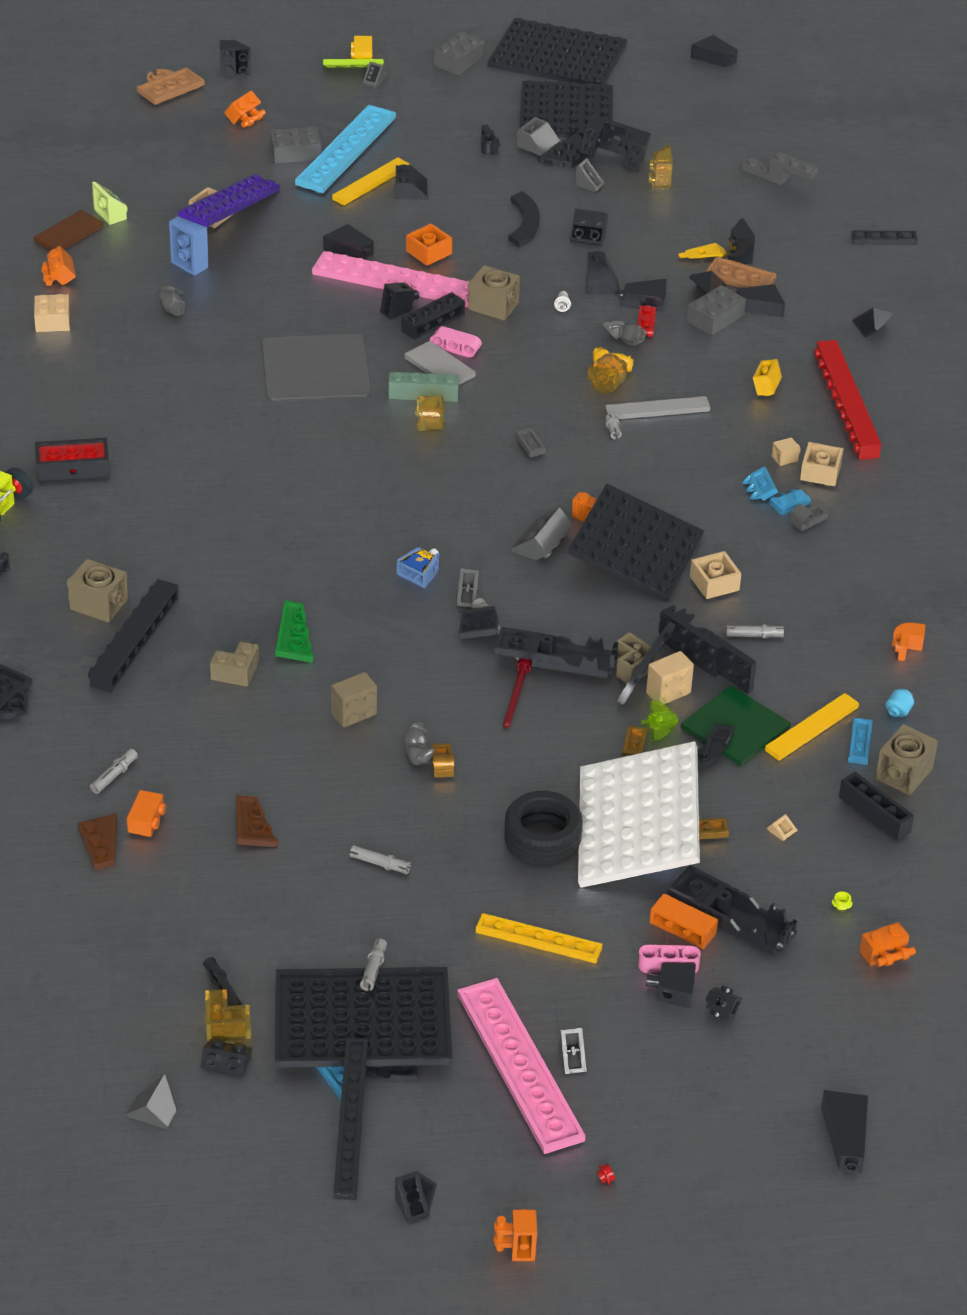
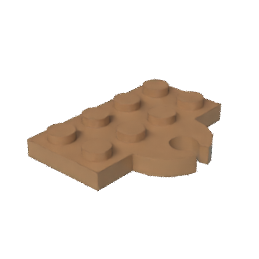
M187 67L175 72L168 69H156V75H153V72H149L147 83L137 86V92L156 105L191 90L198 89L205 84L204 79Z

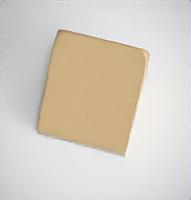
M786 814L766 828L782 841L797 831V828Z

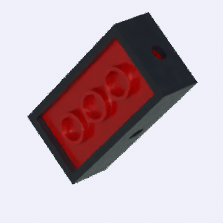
M107 438L35 442L37 481L110 477Z

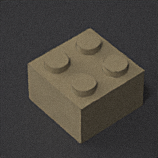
M366 672L331 685V714L342 727L377 714V685Z

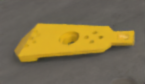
M717 243L678 253L679 259L686 257L690 259L714 256L723 257L726 255L725 249Z

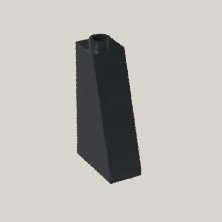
M824 1090L821 1109L839 1170L862 1173L868 1096Z

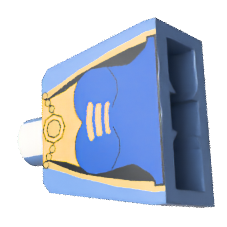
M420 547L415 548L397 559L396 574L426 588L438 573L439 552L436 549L426 551Z

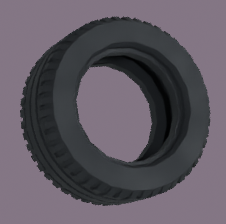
M552 791L528 792L513 801L506 811L504 837L507 848L519 860L530 865L553 866L563 863L576 854L579 849L582 837V814L575 803L562 794ZM547 822L555 824L563 830L556 834L541 835L530 832L524 827L531 823Z

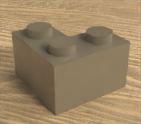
M630 632L616 641L618 643L616 676L626 683L629 682L651 648L650 645ZM658 653L656 654V657L654 658L652 663L657 661ZM646 669L642 677L648 674V669Z
M240 641L235 654L216 650L210 662L211 680L248 687L259 663V645Z

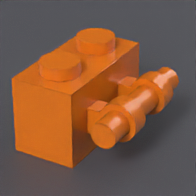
M252 90L231 103L224 112L233 124L242 120L241 126L243 128L250 127L255 121L262 119L266 113L263 109L260 111L256 110L261 101Z
M61 246L52 249L47 254L48 262H43L41 267L44 274L43 281L47 286H51L54 280H57L63 286L76 277L72 257Z
M899 922L862 934L860 953L870 966L876 964L877 967L883 965L887 967L892 965L894 961L909 959L910 956L916 954V950L913 946L907 948L909 935Z
M513 1210L512 1223H507L504 1216H498L497 1221L494 1223V1232L496 1234L494 1235L493 1243L495 1249L501 1252L504 1248H511L512 1261H535L537 1243L536 1210Z

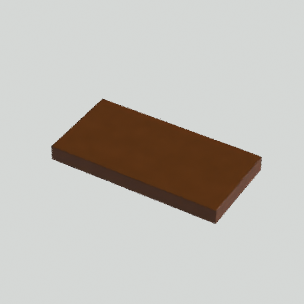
M80 210L34 236V242L50 251L58 246L65 250L103 228L104 222Z

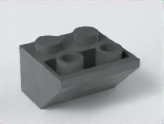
M536 117L517 130V147L535 153L538 156H541L560 143L559 138L549 123Z

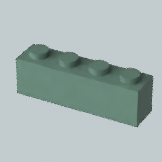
M390 372L389 399L458 402L459 375L416 372Z

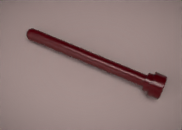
M518 659L516 665L518 675L503 721L504 728H509L525 675L532 668V661L530 659Z

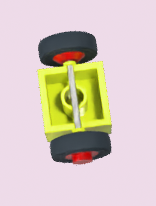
M10 468L5 473L0 471V522L1 516L15 504L14 498L24 499L33 490L31 478L19 468Z

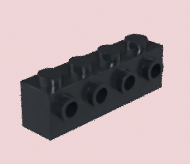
M451 292L401 318V331L416 340L465 315V300Z
M853 772L841 780L839 798L897 842L911 833L914 815L857 772Z

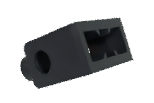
M406 283L384 284L380 312L388 319H393L410 312L413 301L419 299V292Z
M664 963L661 965L660 975L647 974L646 986L658 988L657 999L659 1001L691 1008L696 964Z

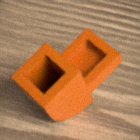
M903 623L895 628L892 647H895V652H898V660L905 661L907 649L922 651L926 624Z

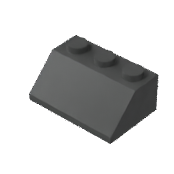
M559 507L536 518L513 545L511 551L533 560H538L542 557L545 559L552 554L551 550L561 543L560 539L569 533L568 529L572 526V523Z

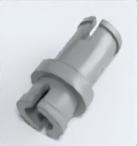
M611 413V417L609 414L606 415L605 425L610 431L611 438L616 439L615 434L617 438H620L622 433L619 428L618 418L613 413Z

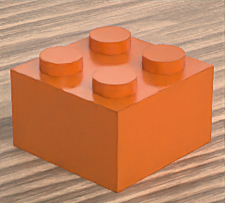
M428 224L406 235V252L428 266L452 254V237L433 224Z

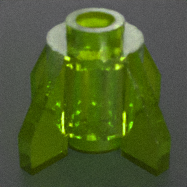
M650 701V711L654 712L649 714L648 719L641 720V724H648L650 728L654 729L652 730V740H661L675 729L678 724V717L674 711L660 701Z

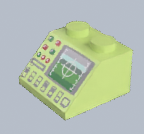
M92 182L94 210L109 225L126 220V212L128 211L126 204L109 189L97 182Z

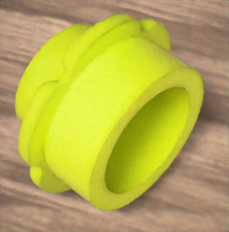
M843 891L837 892L832 900V905L841 911L851 908L853 904L850 894Z

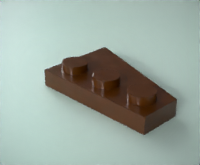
M236 795V844L277 848L278 840L273 836L270 824H267L264 817L265 813L257 797Z
M117 813L77 823L78 831L94 870L115 866Z

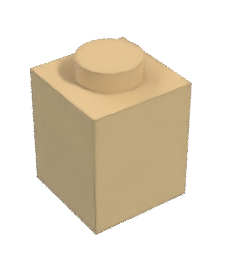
M791 437L773 442L771 456L779 466L798 462L801 449L799 444Z

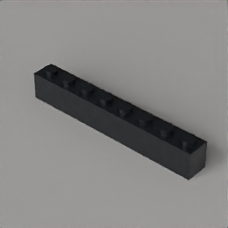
M157 579L154 585L150 586L148 593L145 597L141 598L140 604L137 608L133 609L131 616L128 620H125L123 627L115 634L113 641L107 645L105 652L98 657L94 667L90 668L88 672L90 687L112 693L178 601L177 584Z

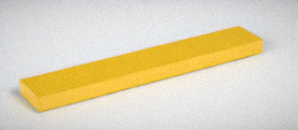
M397 157L332 195V200L344 206L396 176V165H409V163Z
M846 693L842 694L767 744L765 751L778 761L782 760L859 708V702Z
M484 913L481 914L475 933L592 963H597L603 944Z

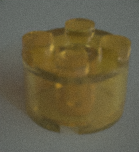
M606 353L589 367L587 372L588 380H591L592 387L596 391L603 394L610 393L625 382L627 378V363L616 355Z
M417 396L418 406H416L415 412L416 416H419L417 422L418 431L443 430L445 418H443V413H445L443 396Z

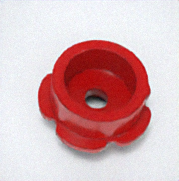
M608 1163L603 1166L599 1165L600 1170L596 1172L602 1184L607 1182L608 1185H611L610 1182L616 1180Z

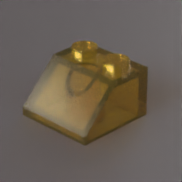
M667 145L653 153L652 160L649 161L651 173L648 174V183H651L652 189H671L673 168L671 145Z

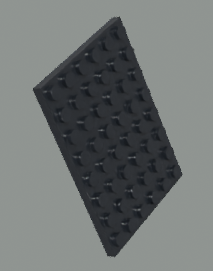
M514 18L489 58L488 67L569 83L605 84L627 45V39Z
M447 967L379 968L374 987L368 991L360 987L366 968L276 969L275 1068L344 1067L346 1038L368 1039L366 1066L452 1065Z

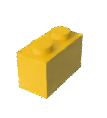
M354 36V42H351V59H372V36Z
M777 359L762 360L753 376L757 396H770L775 393L782 378Z

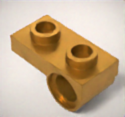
M451 743L431 744V748L435 749L432 755L434 778L454 777V756Z

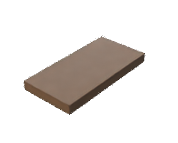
M718 256L715 257L705 271H713L725 284L737 288L771 285L777 278L776 273Z

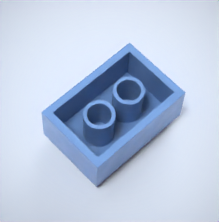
M179 216L169 221L171 263L194 276L207 269V227Z

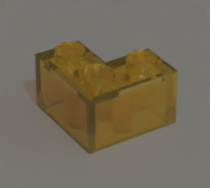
M227 989L206 990L207 1041L213 1038L224 1040L251 1039L249 1005L228 1006Z

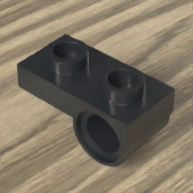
M487 124L481 125V152L485 155L498 154V147H500L499 138L494 135L493 130Z

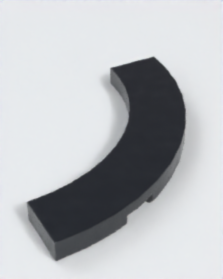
M523 191L511 196V202L523 213V221L520 227L508 236V240L519 247L532 238V235L537 232L540 222V213L536 203Z
M670 621L658 636L619 696L618 703L623 705L628 701L646 669H648L649 664L652 663L656 654L670 638L676 628L675 623Z
M715 724L714 730L706 740V743L701 748H697L698 770L710 765L724 753L733 738L735 727Z
M366 1066V1076L374 1079L400 1083L418 1082L416 1066Z

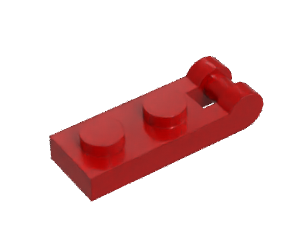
M649 305L640 306L637 325L645 330L648 337L653 338L656 307Z

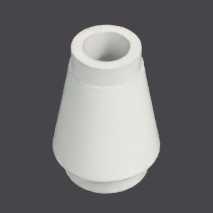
M561 291L554 302L555 308L560 312L567 311L571 306L568 293L565 291Z

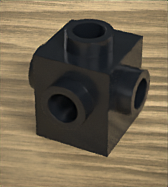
M724 985L721 988L714 987L706 997V1008L711 1009V1014L719 1018H723V1015L728 1018H734L742 998L733 994L734 990Z

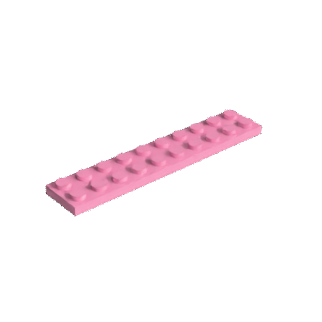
M323 251L312 268V274L380 289H384V284L406 283L419 292V297L437 300L453 292L465 300V307H469V302L467 301L469 281Z
M498 978L458 989L457 996L543 1154L584 1142L585 1134Z

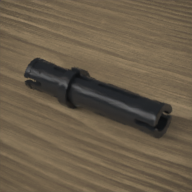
M207 958L203 962V966L210 975L211 983L216 985L231 1012L240 1010L243 1004L228 982L227 974L219 967L215 958Z

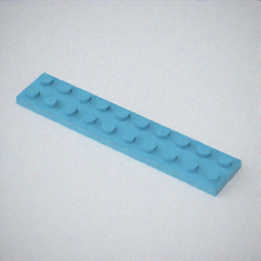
M368 105L295 179V185L324 193L396 118V112Z

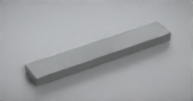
M707 396L605 405L606 415L609 414L611 417V413H613L618 420L710 411Z

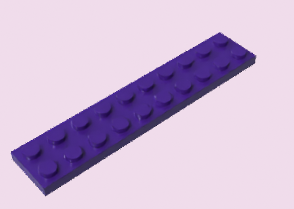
M252 174L180 209L178 216L209 227L278 192L280 185L276 184L273 180H265L260 175Z

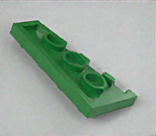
M285 600L275 656L313 663L314 657L313 653H311V642L308 637L309 631L306 626L303 603Z

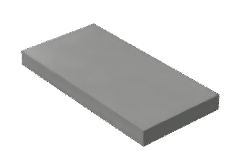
M431 341L405 353L404 358L426 374L459 375V385L476 377L474 370Z

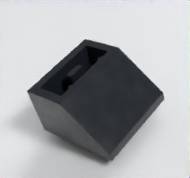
M220 40L221 76H251L250 47L236 40Z
M575 209L570 241L602 245L607 229V213Z

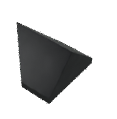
M713 271L689 276L706 293L720 285L726 287V284Z
M872 307L852 321L865 337H868L880 329L893 314Z
M418 1171L395 1178V1199L408 1223L430 1216L429 1212L437 1186L435 1182Z

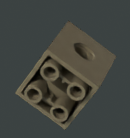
M483 265L476 272L473 279H470L468 282L469 295L467 301L469 302V310L505 321L519 304L520 276Z
M86 559L67 580L70 610L110 623L128 602L127 573L125 571Z
M903 724L880 750L875 779L911 795L933 769L938 740Z

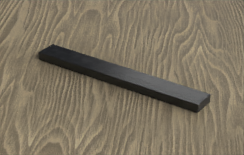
M346 1038L334 1199L357 1200L368 1039Z

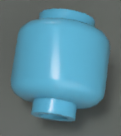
M906 689L894 690L885 703L888 713L895 718L907 716L914 705L913 695Z

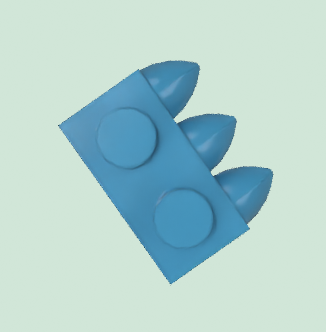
M765 466L748 475L742 482L749 485L746 489L747 492H753L750 496L752 500L762 499L764 501L778 493Z
M790 489L788 494L780 493L778 498L774 496L769 497V504L780 515L791 512L797 505L802 504L804 507L810 505L811 498L801 489Z

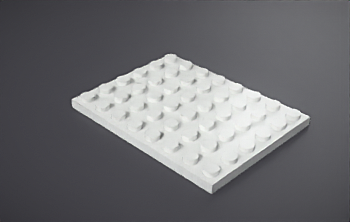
M695 741L580 767V812L583 819L578 861V883L580 888L700 863L698 755Z

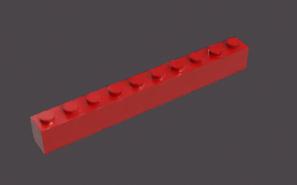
M837 340L817 341L816 348L813 351L814 358L818 361V368L822 370V377L826 380L827 389H830L831 399L835 401V408L839 411L840 420L844 423V430L848 432L849 442L853 444L854 453L857 454L859 460L879 458L881 442Z

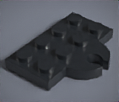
M0 664V719L18 718L22 716L21 709L13 707L20 706L24 711H27L28 697L24 691L33 684L32 678Z

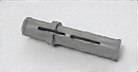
M762 624V626L726 625V637L783 638L784 626H767V624Z
M129 748L120 758H116L113 764L90 784L91 790L95 794L101 793L120 773L127 771L128 766L138 758L137 752Z
M357 845L351 847L350 851L353 852L350 853L351 858L363 860L382 866L385 870H395L406 875L410 871L408 866L411 867V862L395 858L392 854H381Z
M379 938V942L376 939L372 950L368 954L367 958L369 960L360 983V987L363 990H372L379 967L385 959L384 952L387 942L384 939Z

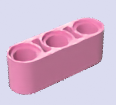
M443 326L439 327L430 338L431 342L443 350L466 357H473L482 345L480 338L475 335Z
M644 945L639 950L638 968L644 973L660 974L661 965L664 963L696 964V973L699 970L701 952L695 946Z

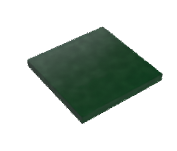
M730 685L681 722L680 728L706 743V740L714 730L715 724L735 727L733 738L722 755L742 766L764 749L767 744L787 731L791 726V722Z

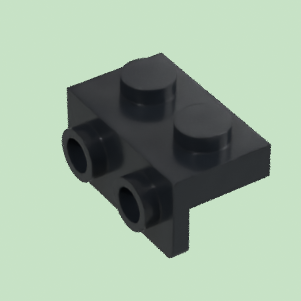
M495 606L458 611L460 639L497 635L499 619Z
M221 1038L210 1039L203 1046L201 1068L242 1076L245 1070V1063L252 1055V1048L246 1047L244 1043H227Z

